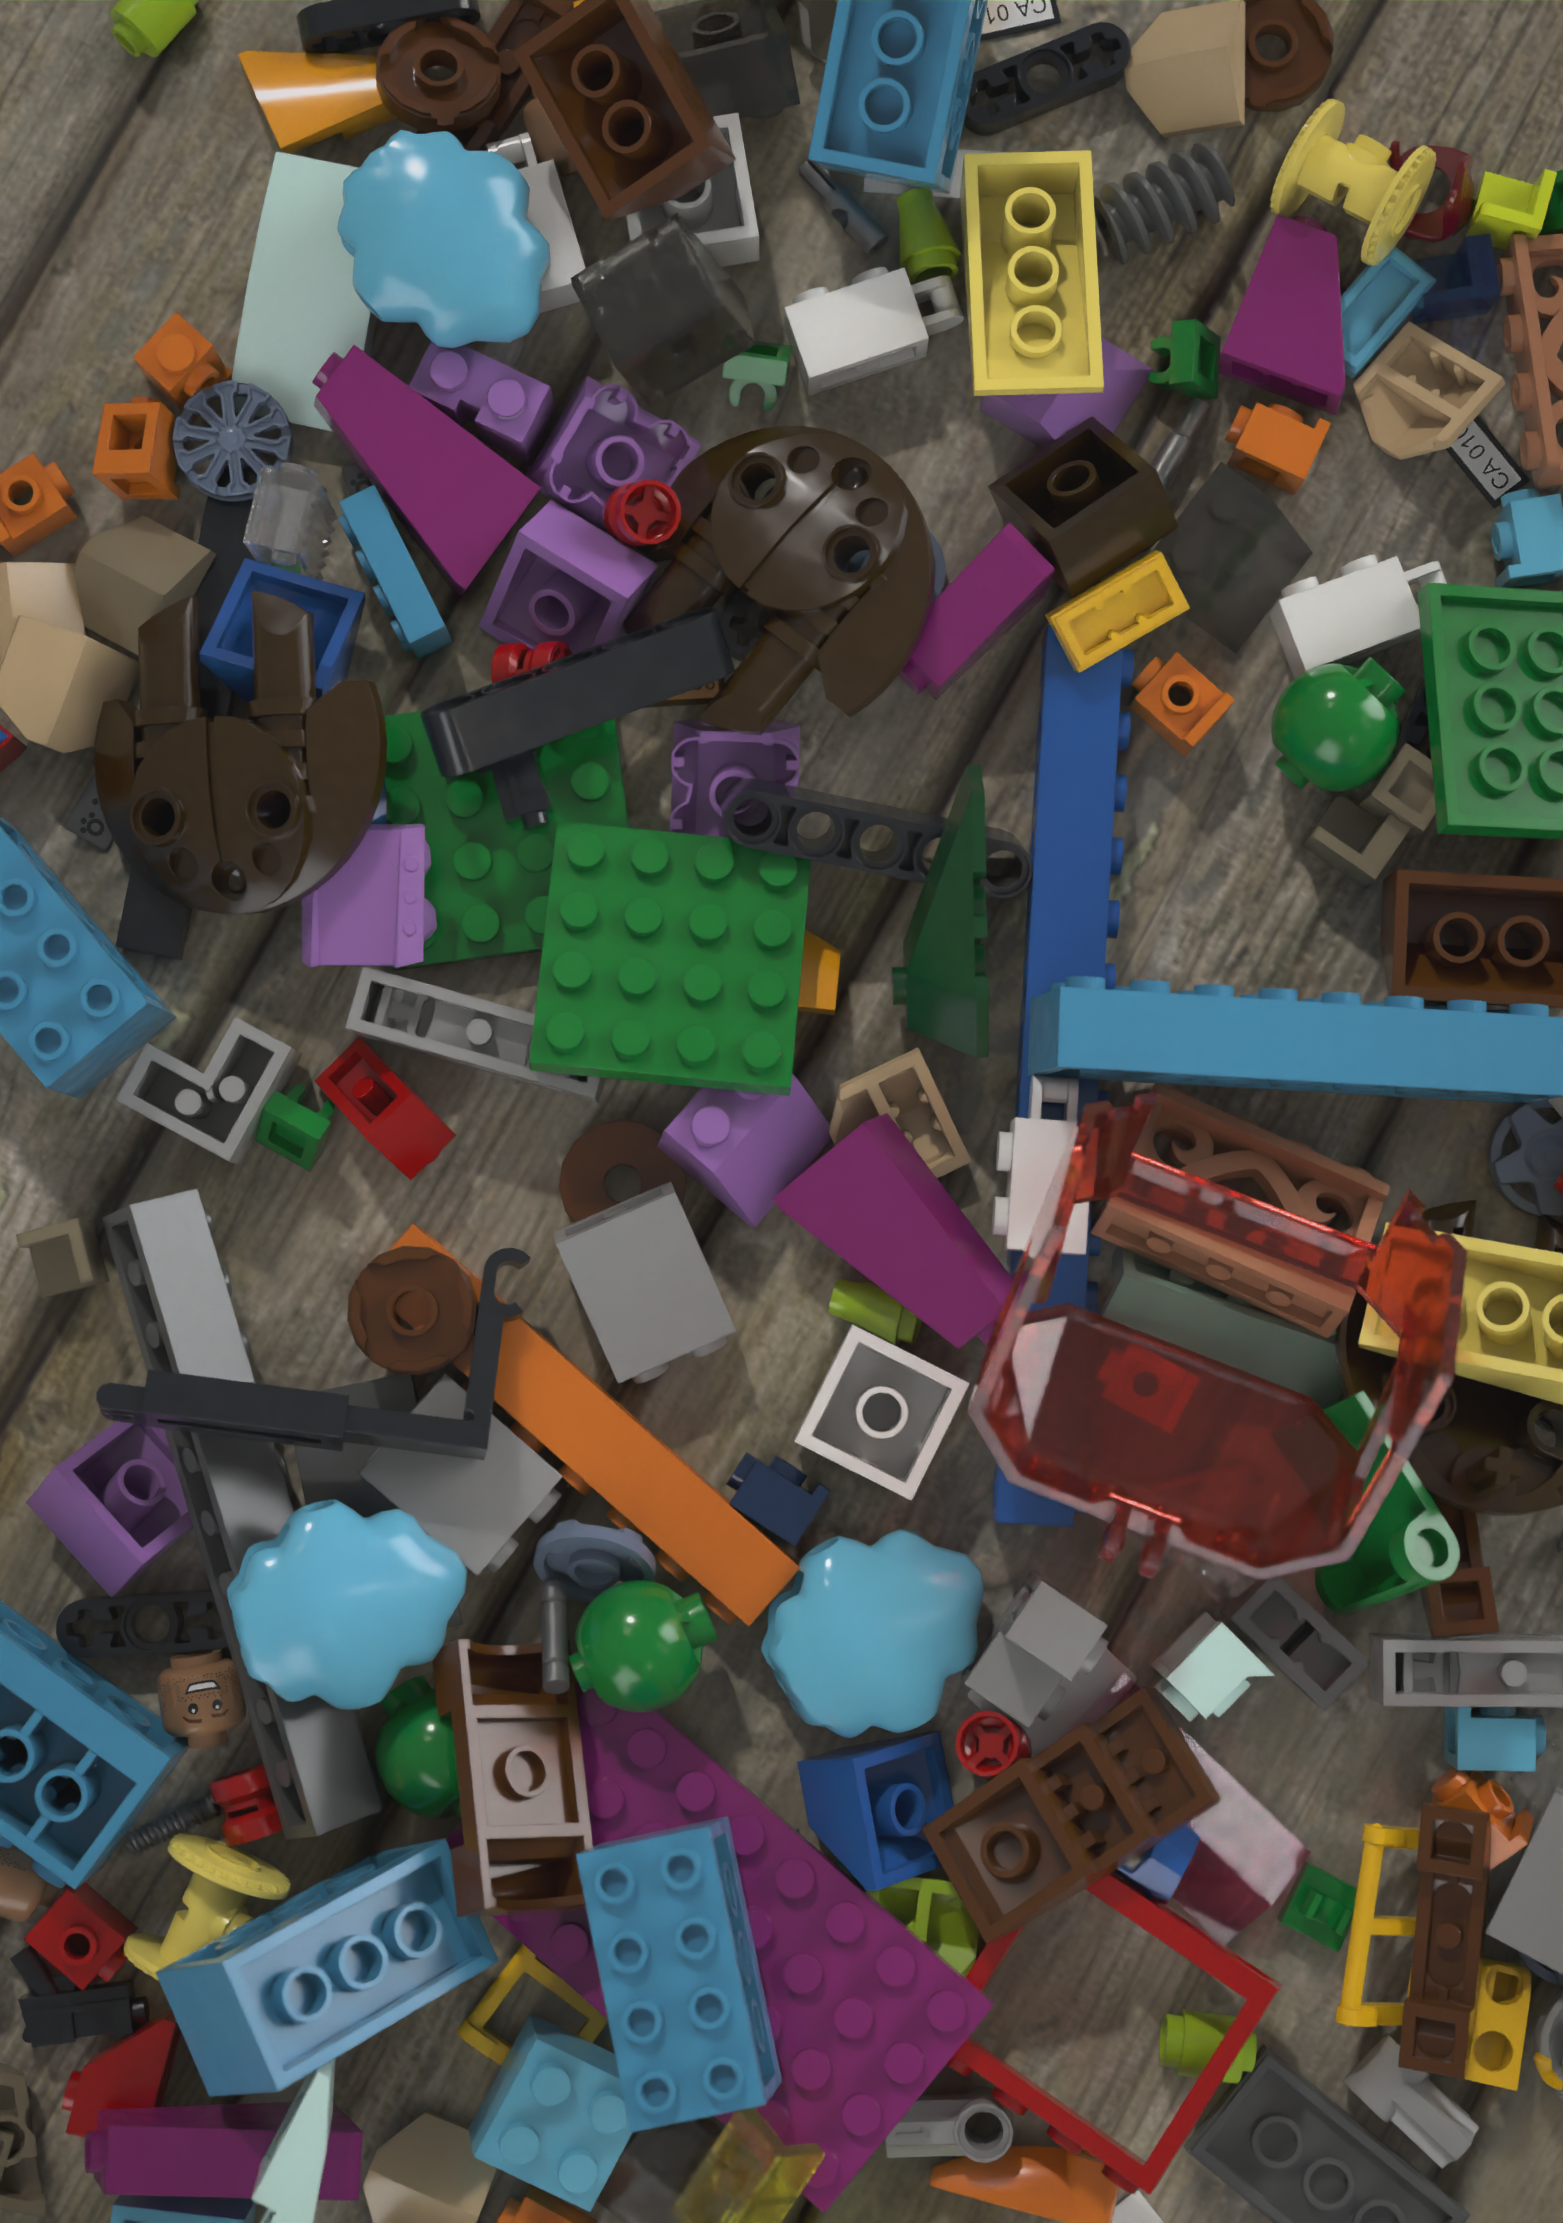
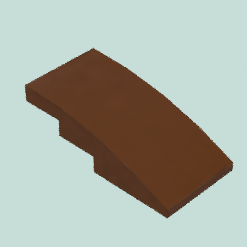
M1143 1687L1094 1723L1083 1722L1035 1757L1021 1758L922 1828V1831L985 1943L992 1944L1114 1872L1221 1802L1222 1799L1154 1687Z

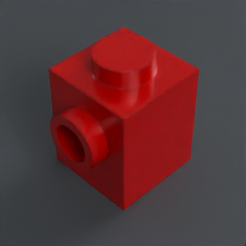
M84 1882L76 1890L69 1886L24 1940L83 1991L98 1975L108 1983L128 1960V1957L124 1954V1944L127 1937L134 1934L138 1927Z

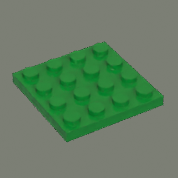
M1427 582L1419 590L1417 596L1437 832L1439 834L1563 840V591Z
M422 711L384 716L387 734V766L385 772L386 824L425 825V841L430 847L431 866L425 874L424 898L429 900L435 908L437 928L433 935L424 942V961L398 968L391 965V969L393 971L542 952L557 821L629 828L615 718L536 747L538 757L535 758L543 789H547L553 812L547 813L548 825L534 830H525L522 820L506 823L492 771L485 775H479L474 770L451 777L441 776L420 717Z
M557 821L529 1059L530 1071L790 1096L811 860L748 848L736 843L732 838Z

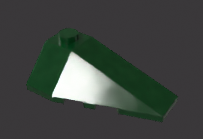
M980 764L967 765L903 941V966L891 967L893 1005L905 1006L907 1029L975 1058L989 1057V977L986 975L984 943L980 944V938H988L984 885H981V879L986 878L985 790Z

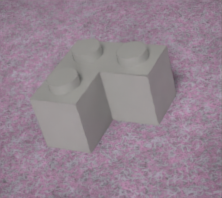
M234 1017L205 1072L146 1043L115 1100L223 1159L242 1165L255 1142L264 1106L275 1091L282 1093L303 1053Z
M1031 1571L977 1651L974 1662L965 1669L960 1678L964 1685L1029 1728L1036 1717L1046 1721L1054 1712L1066 1691L1059 1684L1063 1677L1071 1681L1079 1669L1088 1674L1094 1668L1108 1645V1641L1102 1637L1108 1625L1096 1614Z

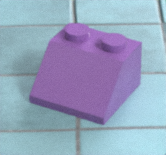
M551 499L518 531L478 627L503 643H524L532 649L536 648L540 642L564 641L568 644L573 654L621 637L624 634V621L645 596L659 565Z
M792 1074L790 1096L702 1087L664 1130L657 1147L754 1229L776 1204L772 1198L800 1176L832 1138L829 1134L830 1124L798 1079Z
M118 1421L113 1423L57 1465L26 1501L29 1507L111 1598L154 1565L193 1529L165 1430L162 1428L146 1427L141 1424Z

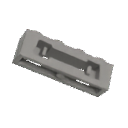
M366 966L362 968L345 1026L346 1029L355 1035L596 1103L600 1101L606 1078L530 1071L529 1059L534 1013Z
M1369 1633V1698L1382 1706L1563 1707V1634H1483L1432 1638L1430 1633Z

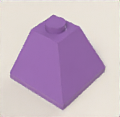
M1101 337L1104 378L1103 393L984 396L980 411L1041 449H1044L1091 416L1114 434L1148 381L1149 373H1153V369Z

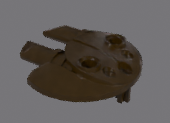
M778 426L743 433L712 447L681 470L670 487L676 493L681 505V520L677 530L669 539L658 544L636 547L654 562L673 560L624 621L626 634L693 610L713 607L722 595L728 599L736 587H738L758 606L771 615L762 625L766 629L765 633L702 711L698 719L724 730L750 735H762L814 669L821 672L826 698L850 718L872 703L897 678L911 658L927 623L933 598L935 575L932 541L919 504L904 481L889 464L861 443L835 432L807 426ZM775 479V486L772 492L765 498L754 500L755 492L759 485L766 480ZM870 550L869 560L866 565L859 571L847 573L850 559L857 552Z
M252 590L254 700L247 703L249 720L233 716H214V719L208 718L207 709L201 708L199 605L196 596H189L166 607L138 627L140 709L138 710L131 702L119 699L103 702L95 739L94 767L100 806L110 833L126 860L141 877L167 897L201 911L227 915H250L283 908L303 899L330 880L349 860L369 829L379 804L387 766L386 722L375 682L368 680L340 681L321 698H316L314 614L284 598ZM289 799L291 806L290 816L287 822L283 824L281 818L282 807ZM174 809L175 820L169 831L168 816L171 810Z
M1477 1200L1448 1203L1429 1208L1412 1216L1410 1226L1473 1237ZM1548 1215L1538 1216L1535 1249L1563 1253V1224ZM1363 1264L1354 1289L1356 1293L1350 1311L1336 1328V1362L1345 1399L1364 1390L1427 1492L1438 1501L1459 1509L1497 1516L1539 1513L1563 1505V1404L1359 1348L1358 1342L1376 1267ZM1409 1395L1421 1397L1428 1404L1431 1414L1429 1422L1417 1420L1411 1414L1407 1402ZM1536 1419L1545 1421L1552 1427L1556 1438L1554 1447L1547 1446L1538 1439L1534 1426Z

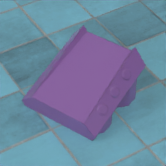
M587 376L572 394L570 402L537 458L528 468L526 477L541 487L538 492L608 532L604 523L603 509L607 498L616 488L641 480H658L671 487L681 470L693 461L701 448V442L687 435L686 430L672 420H662L638 406L634 395L620 385L608 384L604 386ZM630 515L631 520L637 525V523L633 520L632 516Z
M696 718L675 721L671 753L672 794L670 832L731 838L722 817L721 800L725 791L734 782L741 779L755 778L798 787L800 725L785 721L772 722L762 735H750L724 730ZM758 799L746 800L737 807L734 819L745 826L757 825L766 818L768 806L765 802Z
M370 824L360 845L345 865L319 889L302 899L301 961L310 968L319 965H393L398 968L424 961V942L433 935L437 928L435 908L429 900L424 898L425 874L431 866L430 847L425 841L424 824Z

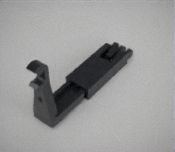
M504 1248L494 1252L485 1263L463 1420L349 1405V1395L150 1369L147 1372L145 1387L106 1383L97 1390L96 1400L104 1418L111 1421L141 1424L146 1427L334 1451H343V1444L346 1442L484 1460L488 1447L503 1321H514L523 1315V1310L516 1302L503 1304L496 1299L494 1294L496 1275L501 1267L507 1265L514 1266L520 1270L529 1263L531 1257L519 1249Z

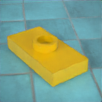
M1154 550L1048 612L1045 616L1073 670L1080 673L1185 612L1190 607L1162 552Z

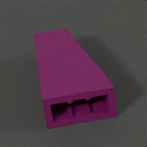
M353 345L344 359L336 352H333L312 381L320 389L315 397L314 407L371 483L375 485L377 491L449 587L459 595H462L541 487L357 346Z
M888 1113L863 1122L772 1198L780 1210L957 1348H960L976 1337H979L984 1345L989 1344L1016 1323L1009 1312L1027 1299Z
M292 2102L100 2109L97 2111L96 2131H88L85 2138V2170L87 2173H94L93 2177L105 2195L252 2198L261 2161ZM334 2103L317 2200H359L363 2131Z

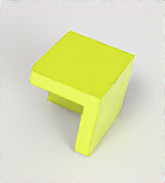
M1544 169L1536 182L1530 184L1485 171L1479 182L1464 239L1506 250L1512 234L1526 233V237L1536 239L1543 227L1557 172Z

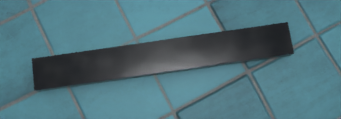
M250 467L243 469L244 482L248 485L257 482V474ZM225 468L217 484L220 487H227L231 482L229 469ZM279 482L266 493L245 501H222L210 496L207 497L198 544L216 553V556L194 595L198 598L200 651L244 559L247 558L263 563ZM200 662L201 708L207 709L208 718L232 716L236 693ZM174 809L171 810L168 816L169 831L175 820ZM132 867L115 947L122 950L182 961L192 907L167 897L151 886Z

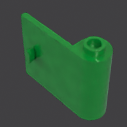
M1364 1390L1276 1431L1268 1437L1337 1546L1321 1558L1315 1570L1316 1590L1323 1603L1329 1609L1342 1615L1355 1614L1445 1580L1455 1572L1460 1558L1456 1536ZM1336 1441H1337L1338 1444H1339V1445L1336 1446V1447H1331V1446L1329 1445V1444H1331V1443H1333V1442H1336Z

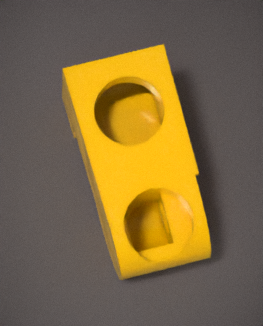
M1483 1957L1477 2014L1466 2080L1514 2091L1518 2090L1531 1996V1974L1528 1967Z

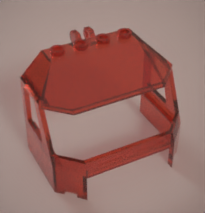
M1158 1091L1139 1094L1132 1105L1114 1108L1108 1100L1085 1104L1055 1171L996 1320L991 1328L967 1410L969 1416L1009 1483L1032 1491L1039 1496L1050 1498L1094 1515L1101 1520L1108 1521L1099 1547V1559L1113 1563L1117 1556L1121 1554L1126 1541V1528L1147 1536L1138 1558L1139 1566L1137 1572L1140 1575L1153 1578L1162 1561L1166 1545L1179 1548L1258 1580L1350 1560L1454 1379L1467 1251L1450 1232L1439 1234L1438 1236L1421 1217L1426 1206L1410 1188H1408L1377 1246L1134 1152L1137 1141L1156 1103ZM1118 1197L1356 1289L1400 1338L1396 1364L1358 1451L1355 1450L1312 1397L1069 1303L1028 1312L1031 1303L1042 1304L1049 1297L1074 1204ZM1388 1432L1392 1444L1362 1497L1366 1477Z

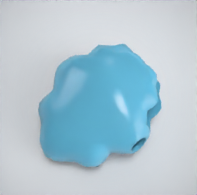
M405 130L398 131L390 137L384 146L371 152L362 166L352 171L343 181L342 194L344 205L339 216L337 230L341 236L344 248L354 257L353 286L355 292L380 321L418 323L424 334L438 347L456 348L475 341L511 342L528 334L540 315L541 280L550 263V244L541 232L526 219L530 195L528 183L516 167L500 154L492 151L465 150L460 141L447 131L427 134H415Z
M324 1500L303 1506L291 1513L274 1540L261 1541L247 1549L239 1574L227 1587L234 1627L248 1675L255 1680L268 1684L277 1695L290 1702L301 1701L314 1695L341 1710L359 1709L374 1705L384 1699L402 1668L417 1666L434 1660L444 1645L447 1623L466 1592L467 1568L457 1551L428 1535L413 1515L402 1510L381 1511L370 1517L363 1518L338 1500Z
M898 1529L884 1535L871 1546L857 1540L837 1536L810 1550L799 1563L800 1569L796 1573L792 1590L780 1594L770 1603L768 1631L760 1647L766 1662L772 1668L777 1683L788 1697L796 1715L801 1717L807 1724L826 1727L835 1734L845 1738L856 1737L871 1726L902 1733L915 1729L929 1721L938 1711L945 1679L950 1675L963 1671L974 1662L978 1650L976 1624L985 1592L981 1569L966 1554L934 1546L916 1531Z

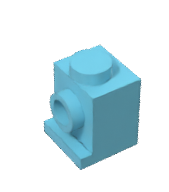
M1523 489L1501 496L1502 511L1496 517L1497 523H1493L1491 526V544L1494 556L1497 561L1504 560L1505 570L1495 579L1496 587L1520 589L1558 583L1563 578V506L1561 495L1554 494L1540 497L1539 490Z
M1445 1707L1444 1762L1457 1770L1536 1772V1755H1543L1546 1746V1727L1542 1715H1528L1522 1711H1516V1707H1477V1710H1471V1707Z

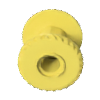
M1327 99L1308 118L1285 157L1272 190L1273 193L1270 199L1271 212L1275 216L1279 214L1288 218L1300 207L1308 194L1333 207L1337 206L1346 197L1343 205L1345 213L1369 225L1362 245L1361 261L1367 265H1379L1397 245L1414 218L1431 181L1435 168L1436 153L1430 147L1422 145L1409 156L1400 170L1396 171L1390 168L1387 163L1392 152L1378 141L1362 134L1358 135L1354 143L1347 142V144L1338 141L1345 116V105L1336 99Z
M175 1834L168 1843L167 1851L176 1861L193 1871V1875L182 1898L188 1910L176 1911L165 1937L147 1933L129 1935L124 1944L125 1956L128 1957V1960L134 1966L159 1981L156 1974L158 1970L253 1919V1917L248 1915V1908L246 1907L249 1896L270 1900L285 1899L290 1890V1882L285 1874L265 1860L236 1846L228 1847L225 1842L197 1834Z

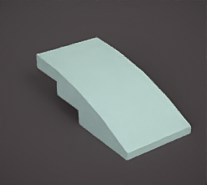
M276 151L248 277L231 381L245 384L251 383L271 394L283 408L290 423L332 431L314 407L315 397L320 389L312 381L333 352H336L344 359L352 346L355 345L371 357L376 316L367 308L355 292L353 286L354 257L344 248L341 236L337 230L339 216L344 205L342 194L343 181L352 171L359 167ZM235 397L236 412L241 411L248 397ZM262 406L256 416L265 417L270 414L271 410L266 406Z
M336 2058L306 2075L261 2161L251 2200L267 2207L260 2223H313L332 2121Z

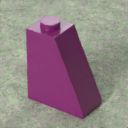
M1277 214L1221 352L1219 373L1336 416L1346 385L1337 235L1327 232V228L1322 223L1310 217L1297 215L1290 219Z
M1011 523L1006 525L931 604L928 620L920 641L911 658L899 674V677L917 694L926 689L935 700L938 699L1045 597L1055 568Z

